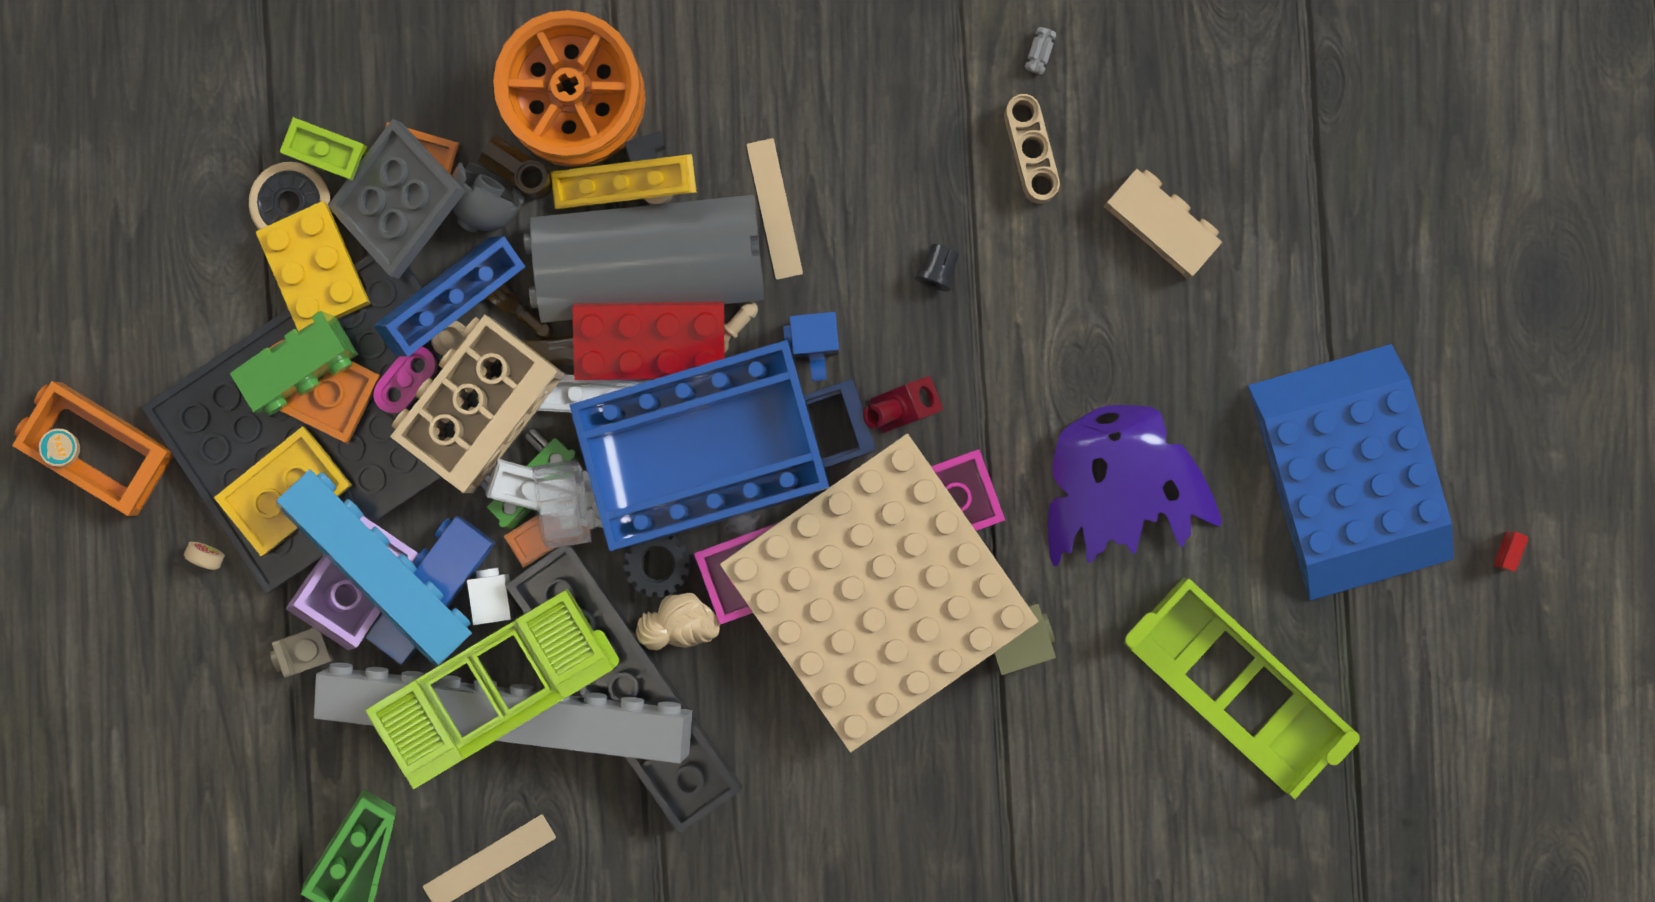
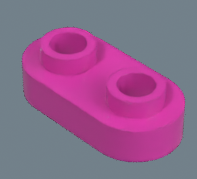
M420 347L409 357L399 356L374 388V400L377 406L385 412L394 414L401 413L405 408L408 409L417 398L415 394L420 386L428 378L432 379L437 371V360L434 354L427 348ZM421 358L425 363V368L423 371L416 373L412 368V363L414 360ZM392 388H398L401 391V398L396 402H392L389 399V391Z

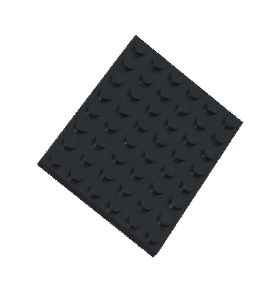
M369 254L354 264L371 304L337 320L358 353L351 361L381 375L382 378L399 356H395L373 325L423 288V285L410 266H408L399 279L389 276ZM289 309L141 407L265 594L271 593L320 560L324 554L297 529L268 554L260 556L214 497L302 426L308 429L352 484L338 498L343 503L349 499L360 509L364 517L373 523L442 478L437 472L390 437L396 430L392 427V424L400 413L394 414L381 410L375 403L374 393L349 443H345L282 411H278L270 416L266 412L262 414L253 413L230 373L265 348H270L275 343L285 340L284 335L291 330H297ZM430 340L422 347L430 350L437 360V371L432 378L434 380L442 370L439 363L444 356L435 351ZM418 358L412 363V368L416 373H419L425 368V363L421 358ZM392 388L389 391V399L392 402H396L401 398V391L398 388ZM478 393L469 394L467 398L469 401L468 408L477 407L479 404L477 399ZM416 398L414 402L409 406V411L413 408V406L416 404L419 398ZM454 423L446 424L444 428L446 432L445 438H453L455 435Z

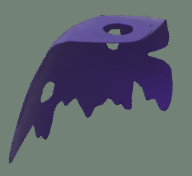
M1103 406L1086 414L1063 429L1058 438L1054 455L1053 477L1057 484L1067 492L1068 496L1055 498L1049 506L1048 544L1053 566L1059 565L1063 551L1071 554L1074 537L1080 527L1083 528L1087 563H1092L1096 555L1105 550L1110 539L1117 544L1127 545L1130 552L1135 554L1144 520L1156 522L1159 512L1167 516L1174 536L1181 547H1184L1186 539L1191 536L1190 515L1193 514L1213 525L1221 526L1222 520L1218 507L1202 472L1181 444L1166 443L1167 431L1162 415L1158 410L1149 406ZM1115 413L1119 415L1118 420L1113 423L1098 424L1096 422V419L1103 414ZM1121 433V438L1117 441H1111L1108 438L1109 434ZM1097 458H1103L1108 465L1106 476L1102 482L1096 483L1092 473V461ZM1169 480L1175 483L1179 491V498L1177 500L1169 501L1166 499L1163 486Z

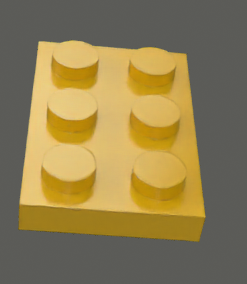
M324 200L256 231L298 332L314 322L312 316L320 310L339 319L371 304L329 206Z
M304 426L214 497L260 556L268 554L298 529L276 507V500L309 469L316 475L320 472L324 473L337 487L333 491L337 497L352 486Z

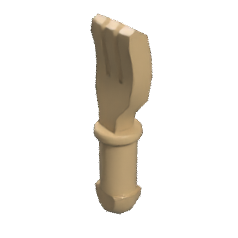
M744 303L727 324H724L725 353L729 349L730 339L732 337L737 338L738 333L757 315L758 306L756 303Z

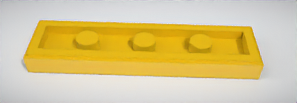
M692 154L551 172L555 209L696 192Z

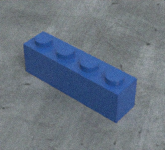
M504 236L489 237L373 326L395 356L409 357L525 268V265Z
M456 516L453 521L447 518L434 535L439 540L430 551L426 548L423 549L413 562L417 568L413 574L423 584L427 581L433 583L444 595L440 601L447 608L496 545L495 541L461 516ZM381 612L371 625L370 632L365 637L401 665L407 663L417 650Z

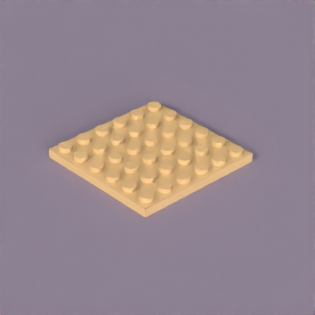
M908 433L720 564L850 753L1039 622Z

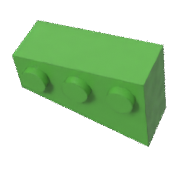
M363 789L303 883L301 895L313 902H374L395 819L396 807Z

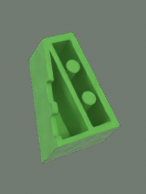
M320 310L312 316L314 320L312 324L299 332L296 329L291 330L284 335L286 340L271 349L265 348L230 373L253 413L262 414L266 412L270 416L288 405L285 400L297 392L300 396L305 395L320 385L318 379L329 372L333 376L338 375L353 365L351 359L356 357L358 353L335 316Z

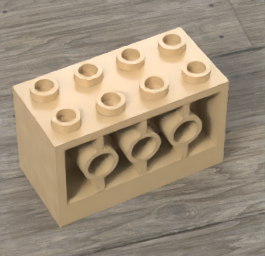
M484 315L481 320L475 317L462 333V336L466 338L457 350L452 347L444 355L439 363L442 370L434 380L428 378L420 386L415 394L419 400L410 411L405 408L397 416L392 424V427L396 430L390 436L462 493H474L493 469L496 459H500L565 376L562 371L487 315ZM494 363L497 365L502 363L501 370L503 372L501 376L491 378V366ZM470 393H478L479 395L477 398L479 404L476 408H468L467 406L469 403L467 398ZM454 423L455 435L453 438H445L446 432L444 428L446 424Z

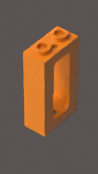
M51 381L49 386L47 384L44 385L35 397L34 404L37 406L30 417H25L17 426L14 433L17 438L12 446L125 515L138 516L174 457L169 448L64 383ZM69 409L146 456L128 488L79 458L73 464L63 468L51 466L41 458L39 442L43 435L52 429L63 410Z

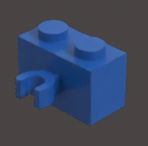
M836 312L790 316L791 325L783 326L784 340H788L790 349L793 350L794 358L809 357L812 381L827 380L824 355L839 354Z

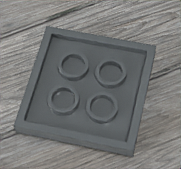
M392 119L359 163L353 181L347 179L328 206L386 273L391 277L399 279L466 191L402 122Z

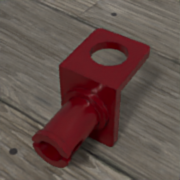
M928 376L871 398V405L865 407L863 418L866 425L870 428L880 427L881 431L886 433L943 410L932 378ZM920 388H923L929 395V407H926L920 399Z

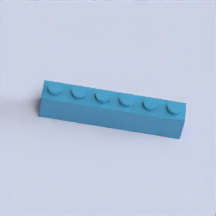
M309 469L276 500V507L435 667H438L472 634L467 628L471 624L470 621L457 608L450 611L440 601L444 595L433 583L427 581L423 584L413 574L417 570L415 565L402 553L397 557L387 547L390 544L389 539L377 527L374 526L370 530L360 520L364 515L353 502L347 499L343 503L333 493L337 487L324 473L320 472L316 475Z

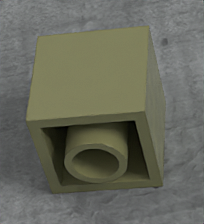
M1035 601L1027 603V605L1039 622L993 653L997 670L1001 675L1056 658L1051 644L1055 642L1049 619L1046 613H1041L1039 603Z

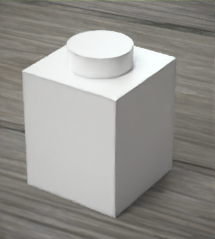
M498 568L476 571L477 578L467 580L473 625L514 619L512 594L505 586L510 582L509 574L499 575Z

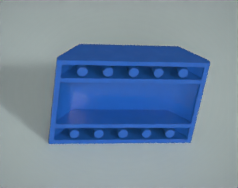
M788 340L569 404L609 551L657 541L795 501L830 488Z
M1392 344L1247 385L1309 600L1454 559L1452 521L1411 380Z

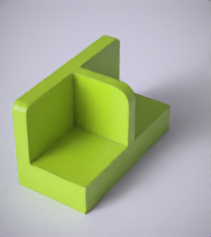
M293 117L280 153L315 166L322 171H328L353 181L362 156L366 155L370 149L362 143Z

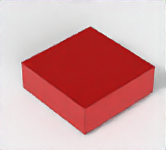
M1506 531L1493 566L1505 571L1515 572L1527 545L1528 536L1518 532Z

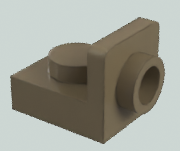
M315 628L272 642L274 650L270 651L271 660L276 671H282L284 678L334 661L325 635Z

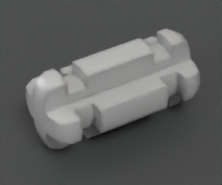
M1039 27L1036 31L1038 36L1034 37L1028 59L1030 61L1026 62L1025 65L1026 70L1035 74L1044 73L1046 68L1043 66L1048 63L1054 44L1051 41L1056 38V32L1053 30Z

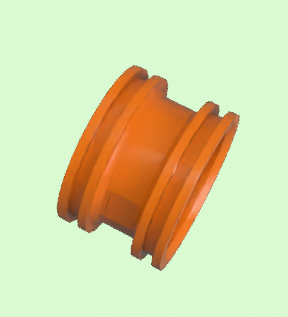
M571 10L548 12L532 18L512 34L504 44L496 61L493 83L495 101L501 117L520 142L537 157L554 165L572 168L592 166L606 161L625 147L624 142L630 141L636 134L643 118L646 102L644 80L631 48L621 34L604 20L588 13ZM568 45L578 47L579 55L577 58L568 59L565 56V49ZM534 63L545 65L546 72L543 76L536 77L532 74L531 67ZM601 65H608L611 69V74L606 79H601L597 76V70ZM569 79L572 84L579 83L574 86L576 92L573 95H568L566 91L560 92V90L564 89L562 83L565 80ZM532 102H543L545 106L544 111L541 114L532 113L530 111ZM600 103H606L610 107L609 113L605 116H598L596 114V108ZM566 121L576 123V130L572 134H566L562 131V126Z

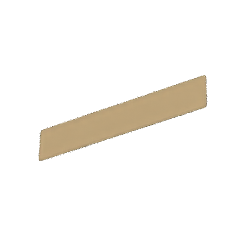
M774 139L748 143L747 149L775 278L778 280L801 275L803 271Z
M541 814L428 882L423 888L431 902H451L551 842L556 836L545 817Z

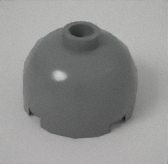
M460 162L452 174V177L466 192L451 211L458 218V225L467 231L477 232L478 229L494 231L503 228L513 220L524 202V197L520 190L514 187L513 191L510 192L501 185L506 180L481 165L469 162L466 168H464L463 163Z

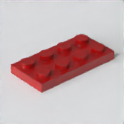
M724 302L573 303L574 380L657 379L725 359Z

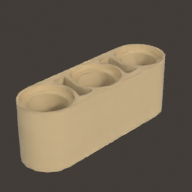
M1019 94L1014 96L1006 107L1004 113L1005 123L1023 191L1031 202L1045 204L1058 192L1060 186L1059 176L1040 105L1033 96ZM1020 104L1028 106L1032 112L1031 120L1027 122L1017 121L1012 114L1013 107ZM1028 140L1036 141L1041 146V156L1032 159L1028 158L1022 151V144ZM1037 176L1046 177L1051 183L1050 193L1046 195L1037 194L1032 188V179Z

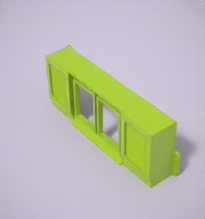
M1183 577L1152 612L1147 613L1125 638L1124 644L1288 796L1294 799L1301 794L1328 763L1330 765H1338L1360 740L1357 732L1189 578ZM1226 631L1254 659L1226 690L1213 701L1185 674ZM1264 666L1293 694L1252 737L1224 709Z
M569 589L365 711L414 790L612 671L618 665L619 657L604 632L601 630L593 631ZM514 635L545 688L509 709L478 656ZM467 663L498 716L462 737L431 684Z

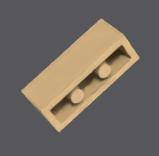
M1136 169L1103 207L1187 279L1193 277L1222 243L1216 237L1219 234L1218 230L1205 219H1201L1198 222L1188 213L1191 208L1175 194L1169 197L1160 189L1161 181L1151 172L1145 170L1142 173Z

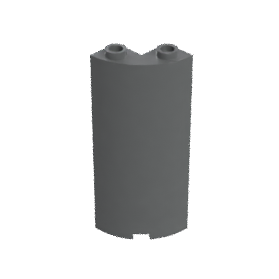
M754 195L530 217L531 233H524L526 256L532 255L535 286H529L531 308H538L541 323L573 320V303L724 302V304L765 300Z

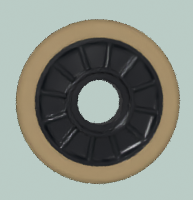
M282 162L264 170L254 181L249 194V211L254 224L260 230L323 200L329 204L331 202L330 193L323 178L311 167L297 162ZM288 192L297 194L300 202L299 207L292 213H285L280 207L281 197Z

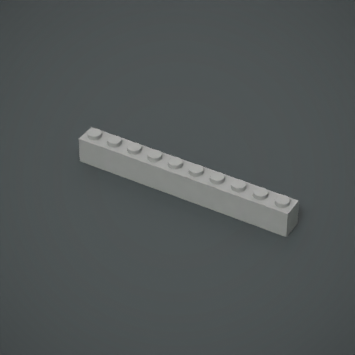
M332 663L329 668L316 674L314 718L373 726L365 710L420 678L424 673L405 671L401 675L388 674V669L383 667H368L366 671L353 670V665L349 663ZM446 675L431 685L462 737L498 716L477 680L474 681V684L460 682V677ZM493 681L509 709L538 692L533 691V686L513 684L510 688L497 687V682ZM586 693L584 697L570 695L495 741L681 763L689 755L692 710L681 709V704L676 702H659L658 706L644 704L643 699L636 697L621 698V701L607 700V695L601 693Z

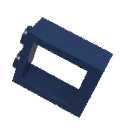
M853 379L804 395L807 406L841 394L859 446L823 458L824 468L876 451L869 426L866 425L863 418V408Z

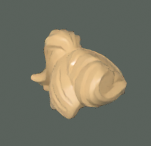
M695 594L669 595L661 601L658 613H650L649 611L647 614L643 613V616L638 620L636 636L638 642L645 645L649 650L662 649L667 643L676 647L687 648L700 643L710 642L713 638L717 637L720 624L717 615L708 606L703 604Z

